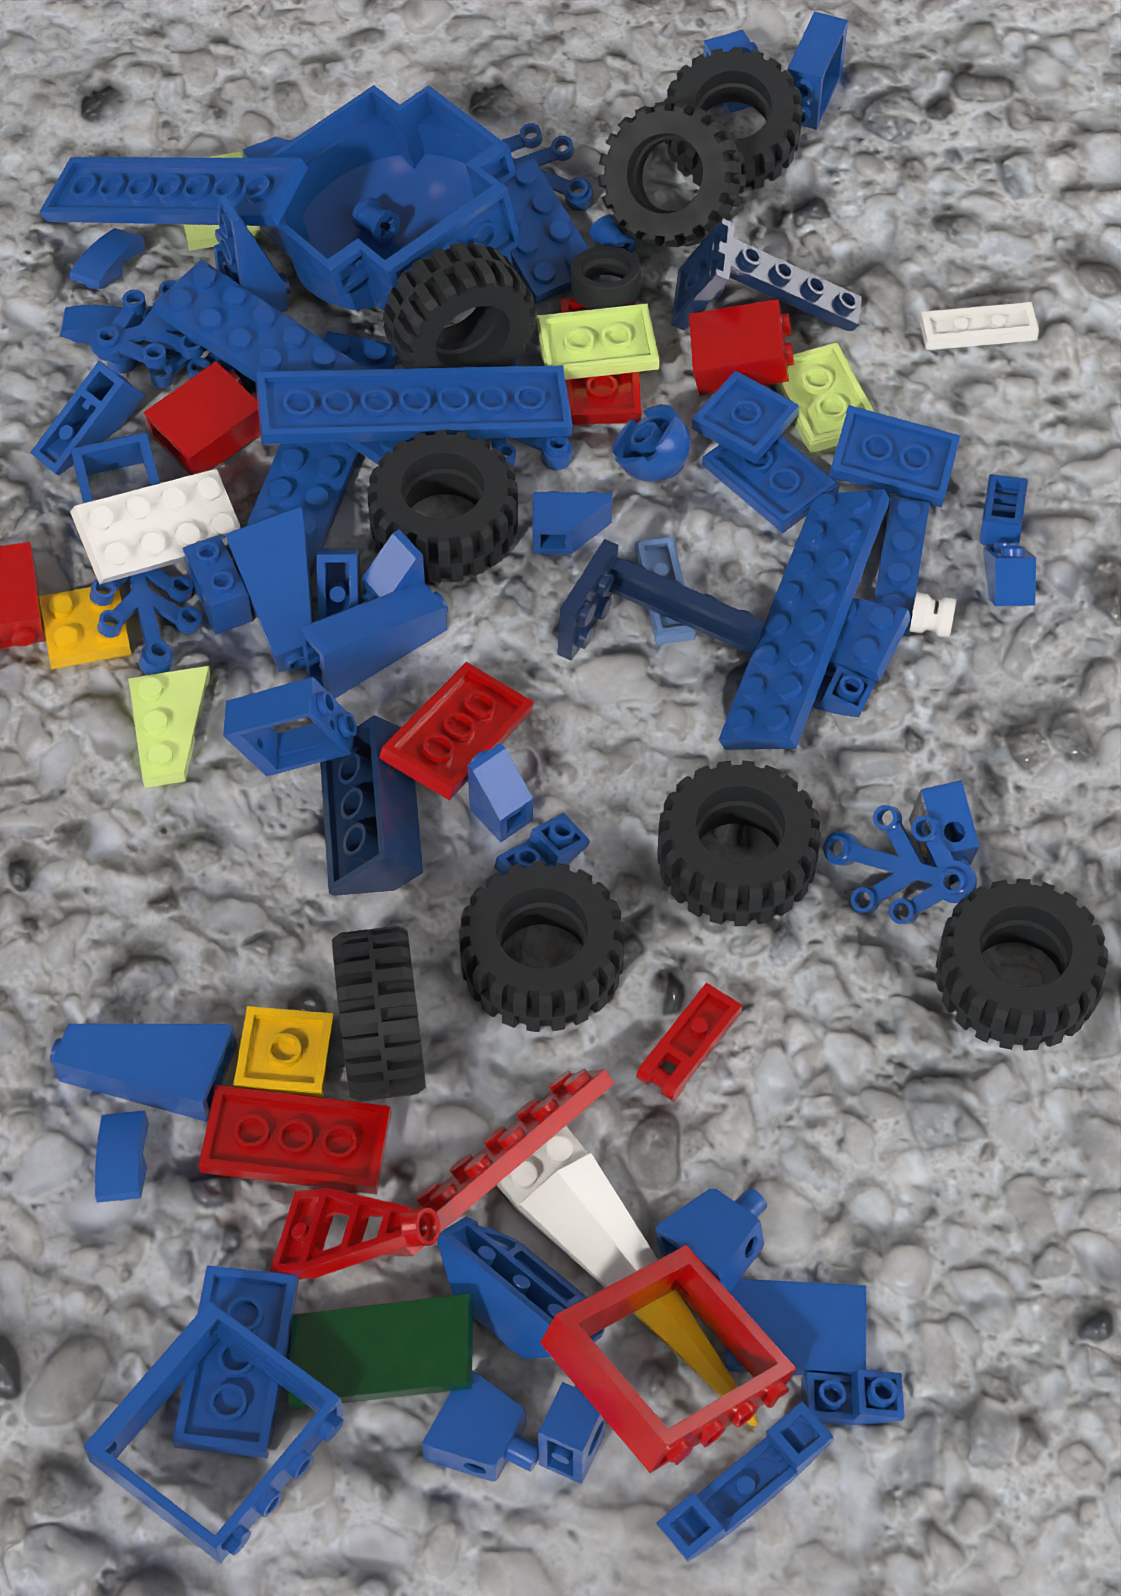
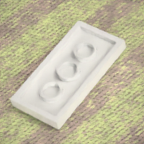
M217 469L76 505L70 511L99 585L184 561L183 547L217 535L221 536L226 549H229L225 534L241 528Z

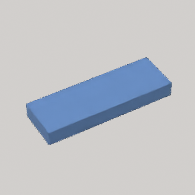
M673 536L635 541L634 550L637 563L651 572L665 578H673L685 586ZM648 609L656 645L695 640V629Z

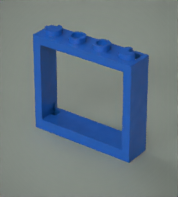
M208 1301L83 1447L90 1463L221 1564L229 1553L234 1556L245 1546L251 1535L249 1529L261 1515L267 1517L274 1511L282 1498L280 1491L290 1479L294 1478L297 1480L306 1472L313 1460V1455L311 1454L322 1440L329 1442L337 1434L343 1424L341 1417L344 1414L340 1397L211 1301ZM221 1340L317 1413L216 1535H214L117 1460V1458L215 1343Z

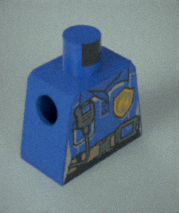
M962 781L921 789L909 817L910 826L912 827L914 820L920 816H929L937 819L941 826L940 834L954 861H963L971 865L979 848V842ZM928 821L924 822L921 826V833L926 837L932 830L931 824ZM916 839L924 863L937 867L926 842ZM957 874L951 875L948 881L952 890L956 889L960 882Z

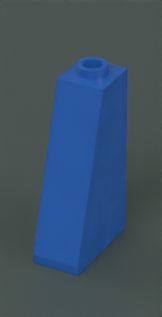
M297 507L225 534L231 555L248 592L249 600L278 672L284 670L295 671L305 667L300 629L314 622L307 528L302 509Z
M420 581L302 627L300 632L306 676L308 678L314 677L326 691L333 695L334 699L445 632L447 630L446 612H448L445 599L439 592H432L423 581Z
M68 1024L63 1037L57 1038L52 1046L50 1062L53 1063L59 1082L207 1122L215 1086H222L236 1051L237 1043L233 1026L227 1024Z

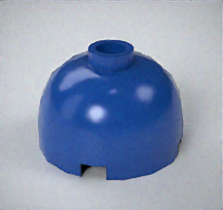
M660 404L644 410L643 412L647 417L638 423L631 419L617 435L612 446V452L617 457L615 460L623 470L634 479L649 483L676 476L683 469L691 448L690 433L684 421L670 405Z

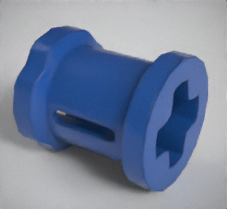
M366 198L358 202L353 210V224L360 230L370 231L372 237L380 243L391 241L399 231V216L391 210L384 211L381 209L380 204L373 198Z
M611 214L602 216L593 223L589 235L595 243H600L601 246L622 248L633 254L635 240L630 235H625L620 226L611 218Z

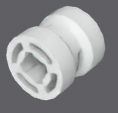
M917 592L910 632L922 634L928 630L935 632L939 637L950 638L956 599L943 597L941 600L932 599L929 594Z

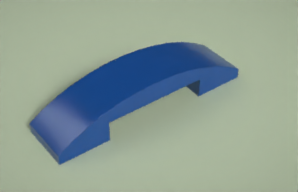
M802 1401L766 1431V1437L697 1495L692 1492L657 1521L656 1525L684 1559L689 1562L738 1528L779 1494L834 1440V1437Z

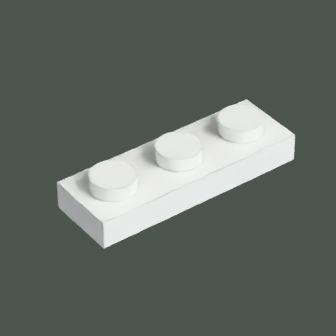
M1032 302L921 312L920 326L926 350L1035 341L1039 333Z

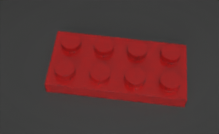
M561 299V313L591 310L578 304L575 299ZM639 372L565 380L572 425L626 424L631 419L636 423L641 420Z
M465 662L382 747L379 759L450 801L468 781L467 765L470 764L471 760L481 751H489L499 743L503 744L531 714L534 701L470 663Z
M216 1085L198 1164L200 1173L377 1195L392 1115L391 1106Z

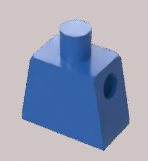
M748 1188L735 1201L718 1189H708L655 1227L660 1252L665 1257L687 1245L730 1293L763 1249L762 1227L757 1217L767 1209V1203L762 1195L753 1188Z
M473 1370L472 1389L450 1392L422 1442L423 1457L426 1461L489 1481H496L508 1461L531 1472L539 1460L538 1443L522 1436L527 1425L526 1410Z

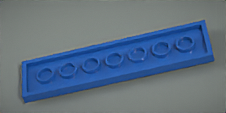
M70 157L39 212L47 222L218 225L216 219L217 200L219 196L225 194L246 226H278L308 168L301 158Z
M202 259L153 303V314L254 382H256V372L366 370V368ZM401 441L345 443L378 464L382 456L388 451L393 453V447Z
M327 331L324 337L325 342L355 362L368 363L373 369H395L399 359L391 344L331 331ZM345 442L280 444L246 526L301 507L307 528L310 577L312 578L317 566V553L320 548H324L361 453Z
M563 365L256 372V391L262 444L413 440L414 435L425 432L426 436L435 435V431L447 430V434L456 435L457 431L470 435V439H477V437L480 439L569 437L573 429Z
M884 489L818 494V497L812 501L761 630L760 642L752 653L718 739L725 750L797 748L890 502V498Z

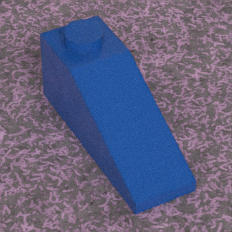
M98 361L30 453L59 476L73 465L70 449L103 442L126 423L146 395L121 374Z

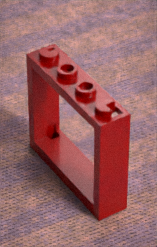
M687 1245L556 1314L540 1342L649 1473L668 1462H674L678 1465L691 1453L693 1447L700 1443L703 1447L711 1445L724 1433L726 1427L734 1424L736 1428L744 1425L755 1415L758 1408L764 1404L767 1408H772L780 1397L789 1392L786 1384L797 1369ZM677 1290L752 1375L753 1379L667 1428L592 1341L590 1336L668 1293Z

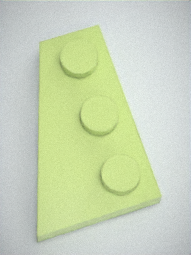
M209 666L128 678L144 788L186 781L195 743L196 726L203 709V696L210 679Z

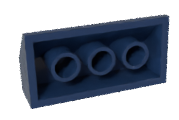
M375 715L357 726V732L353 738V754L320 762L329 894L334 896L395 891L423 873L415 780L379 759L382 747L401 727Z

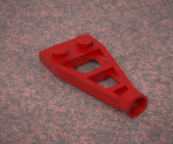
M331 1188L295 1191L269 1272L298 1275V1280L315 1279L405 1247L431 1246L439 1238L440 1221L436 1212L431 1208L412 1209L409 1206ZM336 1214L348 1216L349 1219L341 1244L323 1250L333 1216ZM369 1217H383L377 1237L362 1242Z

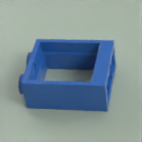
M815 11L787 71L794 78V86L799 88L802 107L801 126L817 130L843 73L848 20Z
M147 432L70 449L83 504L93 501L87 475L144 463L149 486L160 484Z
M314 677L226 701L223 736L266 777L353 754V738L357 732L353 715L347 712ZM309 717L314 722V724L277 733L272 728V726Z

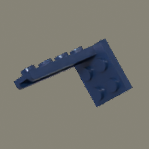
M724 218L719 221L678 269L671 325L681 330H685L690 325L689 314L705 311L707 304L713 298L717 299L721 295L729 278L775 299H779L846 331H853L860 324L861 296L735 239V224Z
M606 539L602 541L560 608L557 655L572 661L579 648L585 649L588 646L594 632L593 625L597 619L603 620L611 607V597L613 594L749 653L753 652L760 642L763 620L746 610H738L718 601L712 595L699 593L683 586L673 578H665L651 572L639 563L619 558V545Z

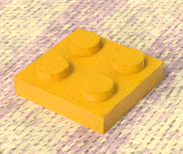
M91 587L39 596L49 661L52 669L132 655L126 622L123 624L120 634L113 638L101 635L97 629L100 614L105 610H114L122 601L120 588L115 591L112 603L107 606H99L91 601L89 596ZM99 590V591H98L99 593H102V594H108L107 592L102 591V590ZM105 622L110 626H115L112 622Z
M247 1006L234 1087L323 1098L335 1022L334 1014Z

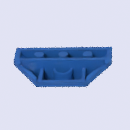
M467 1216L444 1229L440 1233L437 1243L452 1295L469 1294L473 1299V1318L485 1326L522 1359L551 1357L540 1342L556 1314L588 1297L523 1243L492 1228L479 1226L476 1220ZM604 1329L590 1336L593 1342L602 1337Z

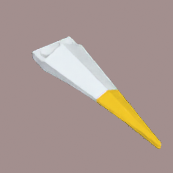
M567 1126L562 1128L497 1184V1187L521 1216L571 1257L604 1288L658 1260L593 1155L587 1153ZM677 1290L668 1293L633 1313L721 1397L738 1387ZM754 1415L747 1423L750 1426L756 1427L758 1418Z

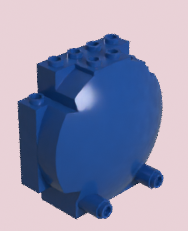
M373 85L267 157L301 158L308 169L278 226H260L261 230L288 254L295 274L301 283L318 298L330 304L350 310L372 307L384 310L385 304H389L387 298L391 288L398 286L397 280L404 271L408 273L413 268L412 263L420 257L424 260L431 256L430 252L438 248L446 250L450 248V244L463 243L466 247L469 243L483 244L485 247L489 246L499 250L513 265L510 251L522 243L509 191L503 185V183L516 175L510 147L429 85L400 105ZM366 198H373L380 204L381 209L384 211L391 210L399 216L400 228L391 241L380 243L372 237L370 231L360 230L353 224L352 213L358 202Z

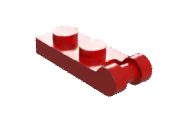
M706 982L643 1061L637 1071L636 1078L646 1085L653 1083L662 1089L661 1094L671 1101H675L692 1075L739 1017L742 1011V1004ZM666 1060L677 1066L672 1074L661 1068Z

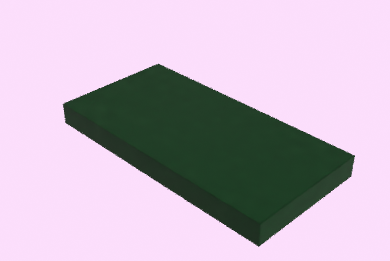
M469 1294L292 1315L290 1361L340 1397L341 1403L472 1389L473 1299ZM289 1392L288 1403L294 1409L309 1407Z

